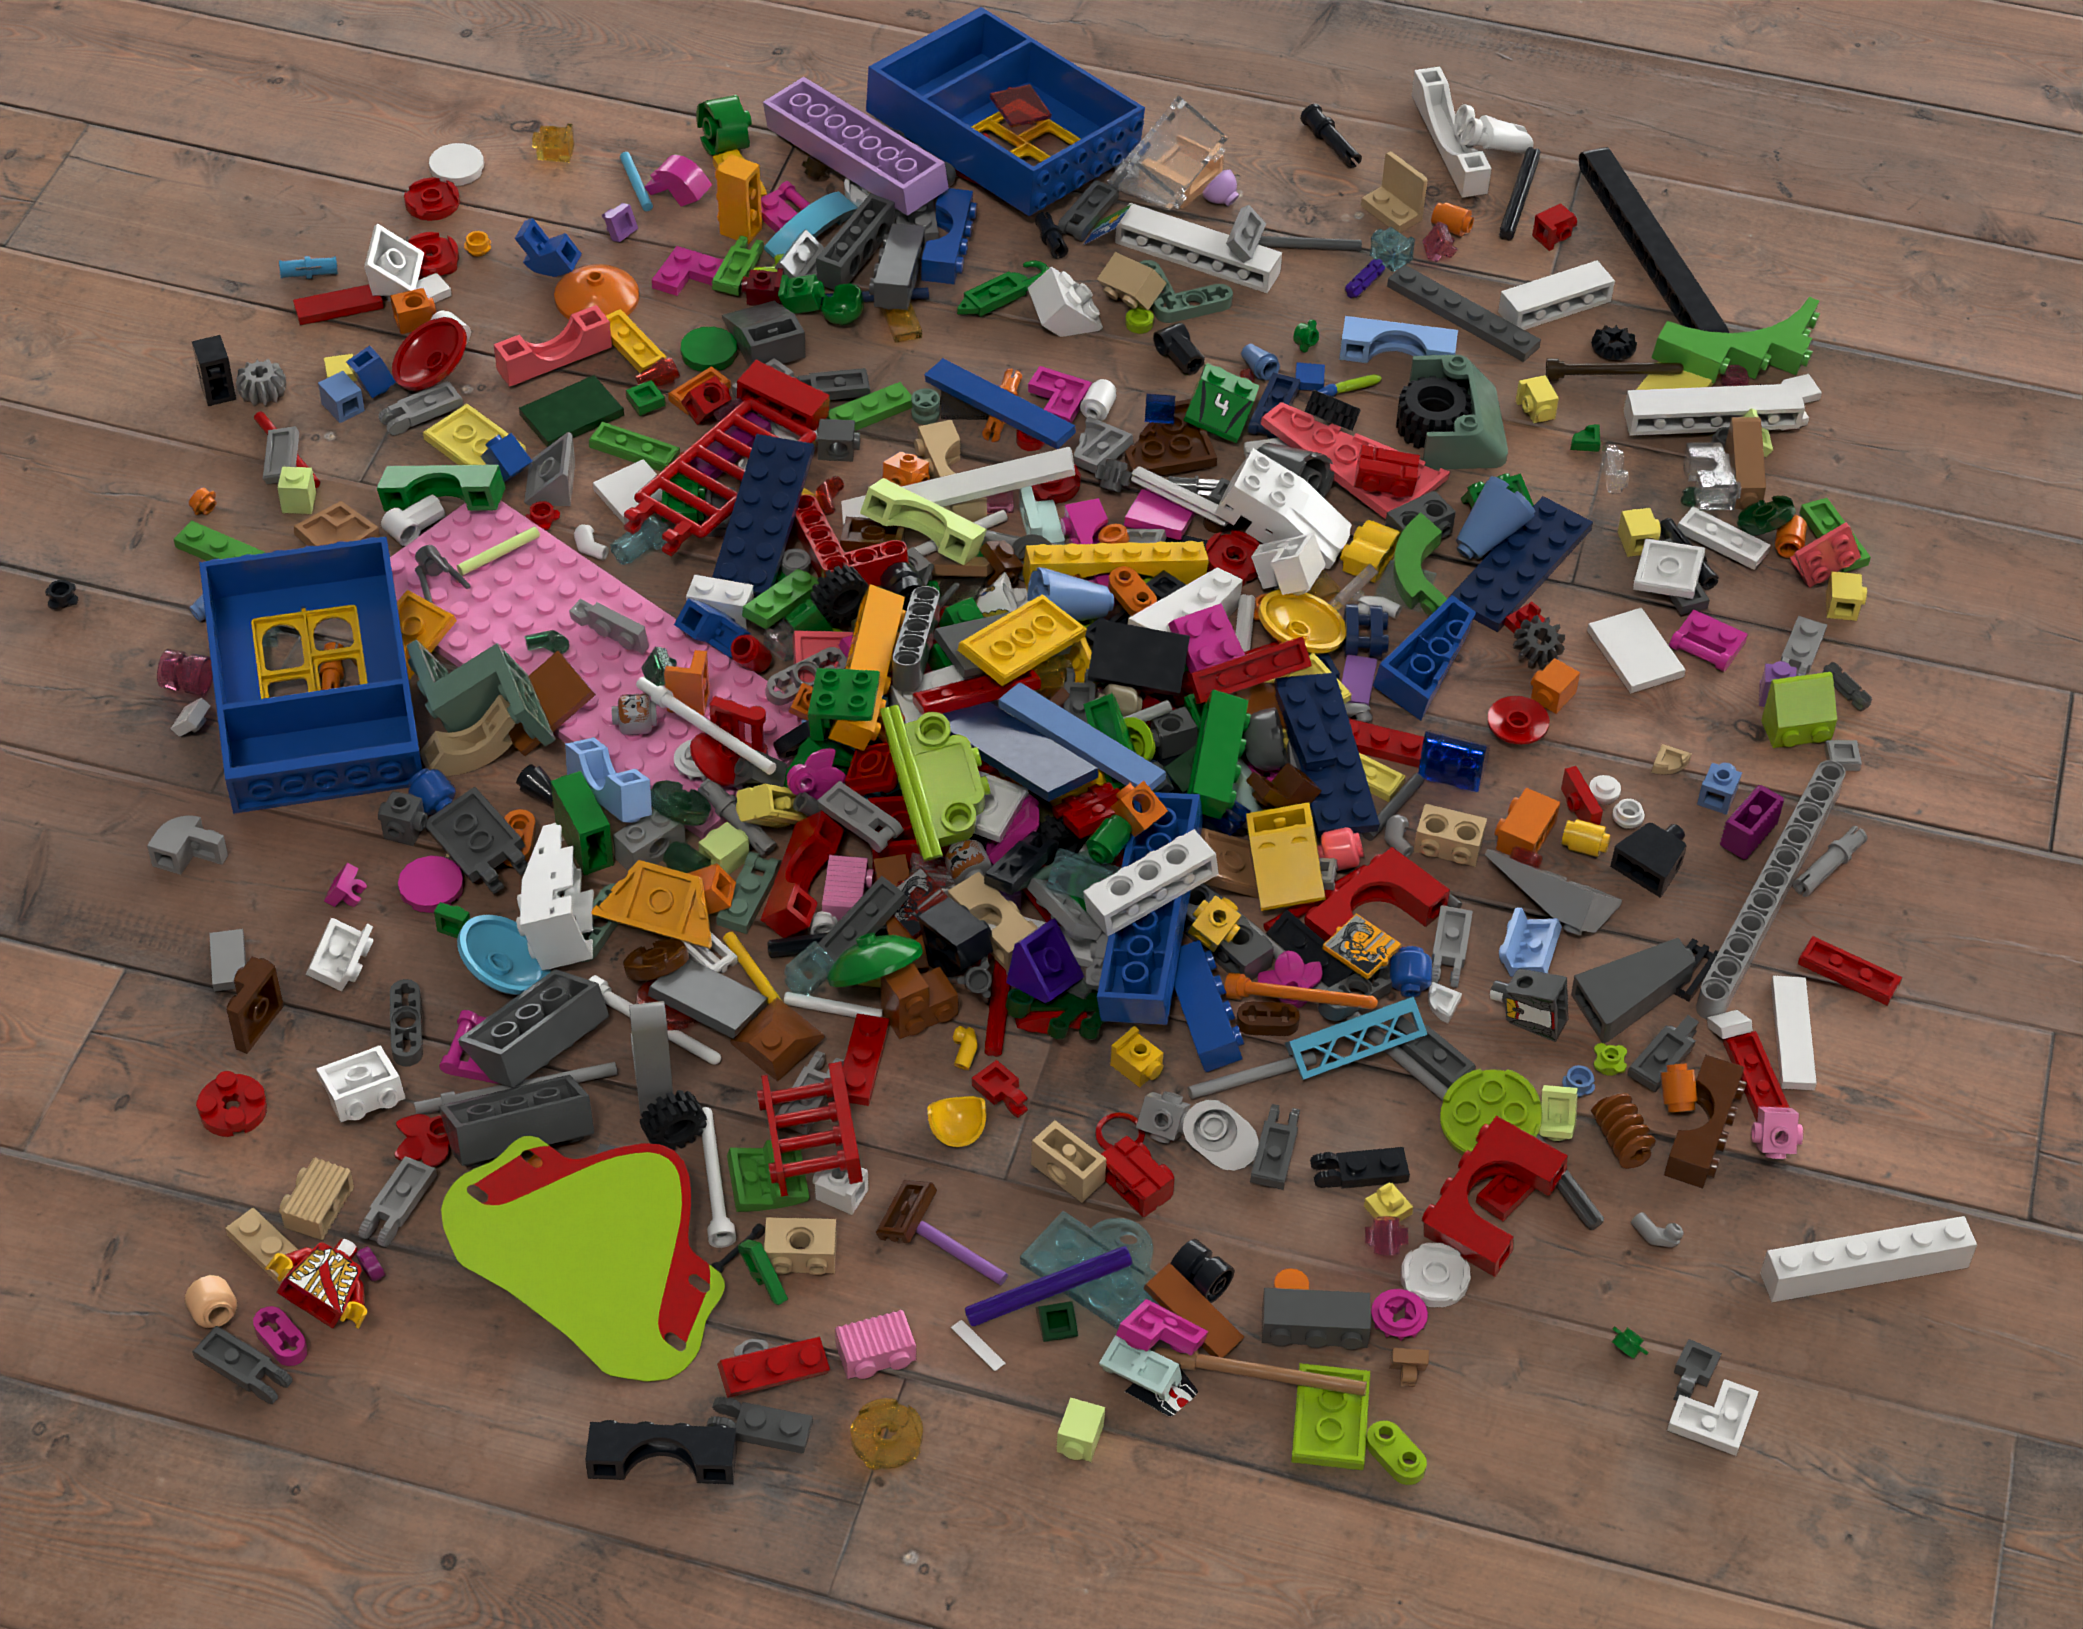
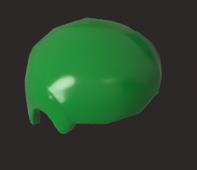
M850 283L837 285L831 297L824 295L821 307L822 315L833 324L846 325L854 322L860 317L864 309L861 289L859 286Z

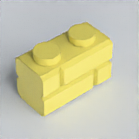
M762 784L753 788L749 787L738 790L736 794V811L741 822L780 828L796 824V822L807 818L805 814L794 810L793 802L797 795L793 794L789 788Z

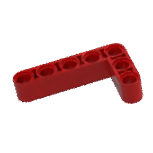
M801 495L793 521L794 530L804 550L809 554L818 577L825 578L827 576L825 574L826 571L830 570L832 573L834 572V567L839 566L842 569L843 565H848L849 568L852 566L857 570L868 584V587L870 584L880 586L881 576L889 566L899 562L909 563L907 546L899 540L887 541L844 553L816 498L812 495Z

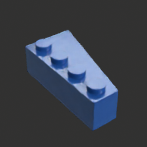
M1451 595L1380 663L1373 686L1421 721L1466 640L1476 612Z

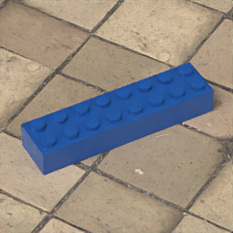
M1154 792L1168 812L1136 837L1132 833L1130 834L1131 838L1125 847L1122 868L1133 864L1148 853L1158 850L1178 836H1182L1193 829L1200 835L1203 823L1200 794ZM1134 800L1135 810L1142 813L1141 804ZM1190 891L1108 936L1097 993L1101 1021L1167 1025Z

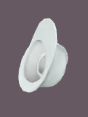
M1205 1100L1191 1107L1184 1117L1183 1132L1185 1139L1214 1165L1224 1170L1235 1171L1245 1168L1254 1160L1259 1144L1256 1131L1249 1122L1228 1105L1218 1100Z

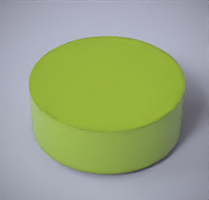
M1136 307V309L1132 308L1126 313L1125 325L1129 331L1143 334L1153 328L1154 315L1150 310L1147 311L1141 307Z

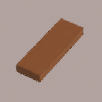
M1170 1263L1145 1284L1143 1289L1161 1307L1208 1331L1201 1347L1210 1356L1225 1358L1244 1339V1336Z

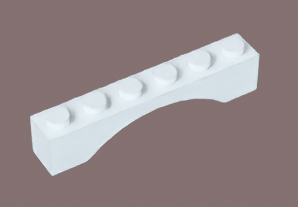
M1441 67L1415 70L1412 97L1461 197L1488 194L1491 167L1483 151H1478L1472 146L1460 144V137L1455 136L1454 121L1456 114L1450 95L1449 84Z

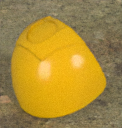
M975 1096L946 1098L933 1102L927 1107L928 1121L933 1134L938 1140L948 1146L964 1147L970 1145L980 1137L984 1130L987 1111L985 1099Z

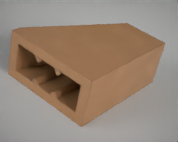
M1731 417L1722 463L1732 509H1745L1747 506L1764 499L1766 479L1760 417Z

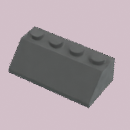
M554 969L461 1036L458 1042L490 1080L513 1088L523 1083L537 1069L546 1066L560 1052L573 1046L574 1042L586 1033L596 1029L598 1024L609 1017L599 983Z
M570 1074L439 1106V1112L453 1155L462 1166H480L486 1160L497 1158L509 1145L523 1136L538 1137L552 1146V1144L562 1141L577 1142L584 1139L586 1135L594 1134L589 1095Z

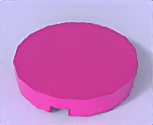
M426 856L406 865L400 873L398 888L402 901L405 904L407 902L411 905L412 909L419 912L434 913L440 902L452 906L451 902L455 901L456 898L458 901L463 892L464 881L461 869L452 860L441 856Z

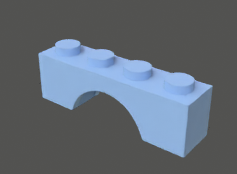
M1345 316L1339 360L1368 363L1377 354L1388 351L1403 352L1411 356L1455 355L1458 330Z
M594 737L565 744L567 775L581 771L600 805L619 820L626 823L637 822L642 817L652 815L649 778L637 769L616 773L609 756L608 747Z

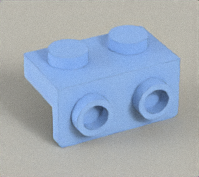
M1515 908L1512 919L1507 924V934L1504 943L1499 948L1500 961L1505 965L1510 977H1513L1519 969L1548 973L1562 928L1558 918L1528 920L1522 908Z

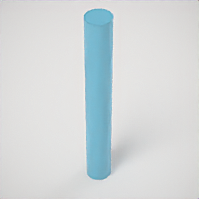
M623 152L620 155V159L644 211H650L653 208V204L629 152Z

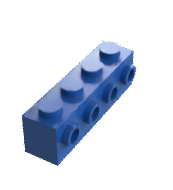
M1197 940L1180 948L1174 987L1198 1056L1206 1073L1242 1060L1239 1046L1244 1045V1041L1239 1027H1231L1230 1021L1235 1019L1229 1000L1222 1002L1220 995L1226 994L1221 977L1220 975L1213 977L1211 970L1217 969L1212 952L1211 950L1204 952L1201 941Z

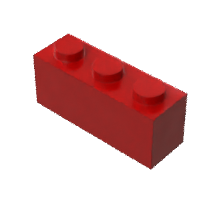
M755 360L737 380L736 401L742 403L748 397H754L814 432L819 427L820 419H826L829 415L830 395L758 360Z

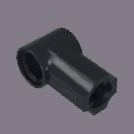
M1179 322L1153 334L1154 345L1158 353L1162 356L1169 355L1184 373H1188L1189 376L1193 375L1204 365L1205 357L1190 341L1189 332L1183 323Z

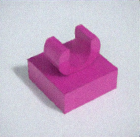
M348 862L335 876L324 902L333 907H336L342 899L347 905L352 907L359 903L361 898L355 895L352 890L361 894L367 885L362 880L354 879L358 872L357 867Z

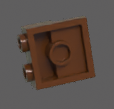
M846 516L840 545L844 552H850L892 540H899L905 543V527L884 526L870 518Z
M253 956L244 967H240L236 972L234 984L237 995L230 999L226 1009L235 1048L246 1054L249 1053L284 1007L275 965L264 958L258 959Z

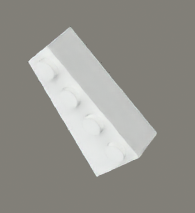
M1217 567L1128 618V625L1171 632L1168 623L1172 620L1220 603L1227 617H1229L1238 608L1243 579Z

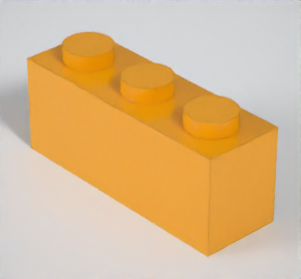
M730 154L723 163L717 166L715 171V178L717 179L716 199L718 200L719 210L717 220L721 235L734 240H738L740 236H745L749 245L762 230L760 165Z

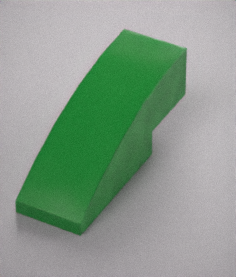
M1113 693L1083 704L1089 725L1136 753L1122 712ZM1104 772L1106 783L1110 782L1114 789L1119 788L1122 790L1126 786Z

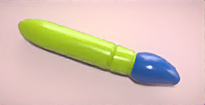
M1373 374L1336 384H1328L1318 390V392L1332 397L1339 393L1376 385L1381 381L1382 377Z

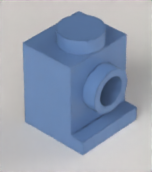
M1712 763L1705 780H1703L1697 805L1727 815L1738 790L1742 772L1736 771V768L1730 763H1721L1719 765ZM1709 791H1710V792H1713V793H1716V794H1719V795H1722V796H1725V798H1724V799H1721V798H1718V797L1709 795Z

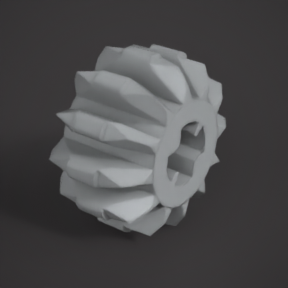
M256 359L255 363L246 362L245 368L238 369L236 377V387L243 401H251L253 406L258 403H263L266 406L269 401L277 403V398L284 396L285 384L287 383L285 374H283L279 363H271L269 359L264 362H260L258 359Z

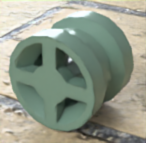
M928 388L915 391L911 397L913 406L911 410L912 419L922 425L935 423L940 417L939 394Z

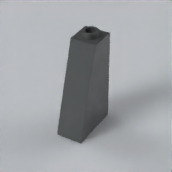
M1678 937L1574 975L1571 996L1600 1041L1606 1043L1674 994L1676 988L1684 983L1685 986L1689 983L1693 967L1695 966V957L1689 948H1685Z

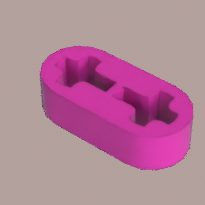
M268 1306L260 1309L253 1318L255 1333L279 1363L285 1366H295L306 1358L307 1345L303 1334L281 1309ZM267 1321L272 1324L276 1323L278 1331L274 1332L269 1325L264 1326V1323ZM286 1340L291 1347L296 1346L297 1349L294 1351L284 1349L283 1341Z

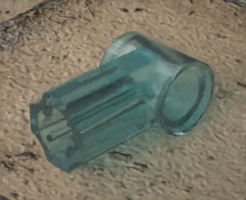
M651 515L634 535L627 531L611 543V552L622 565L629 564L649 548L659 549L663 547L667 541L662 539V534L671 529V527L654 515Z

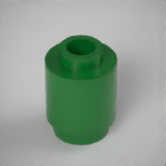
M1112 815L1110 818L1104 819L1086 842L1090 857L1099 863H1112L1130 840L1131 825L1118 815Z

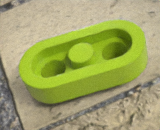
M1390 1421L1373 1423L1369 1427L1366 1437V1447L1370 1454L1397 1482L1404 1485H1413L1420 1482L1425 1475L1427 1460L1422 1451L1395 1423ZM1380 1434H1386L1391 1438L1384 1439ZM1410 1459L1414 1464H1406L1403 1460Z

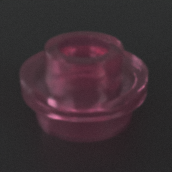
M1730 365L1725 375L1721 374L1720 382L1723 386H1748L1749 376L1744 367Z

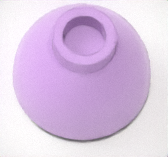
M1226 169L1218 174L1204 189L1203 197L1211 203H1225L1227 206H1230L1239 197V194L1236 192V178L1232 171Z

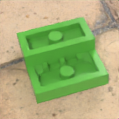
M766 1140L763 1148L730 1147L727 1153V1161L736 1212L784 1208L808 1201L809 1192L805 1175L785 1178L788 1196L781 1197L779 1183H771L768 1163L775 1162L771 1140ZM801 1150L781 1153L783 1164L803 1161Z

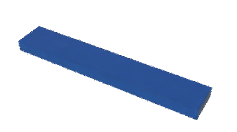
M944 358L924 374L925 382L1055 449L1060 448L1076 433L1075 425Z

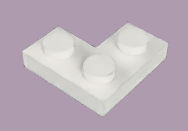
M1724 1379L1714 1407L1679 1395L1667 1431L1736 1456L1759 1391Z

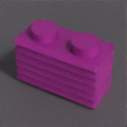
M1758 785L1725 822L1726 825L1724 826L1725 829L1723 830L1724 833L1722 834L1720 845L1740 858L1748 859V856L1751 855L1752 851H1755L1758 844H1761L1765 836H1768V833L1775 828V825H1778L1784 798L1763 785Z

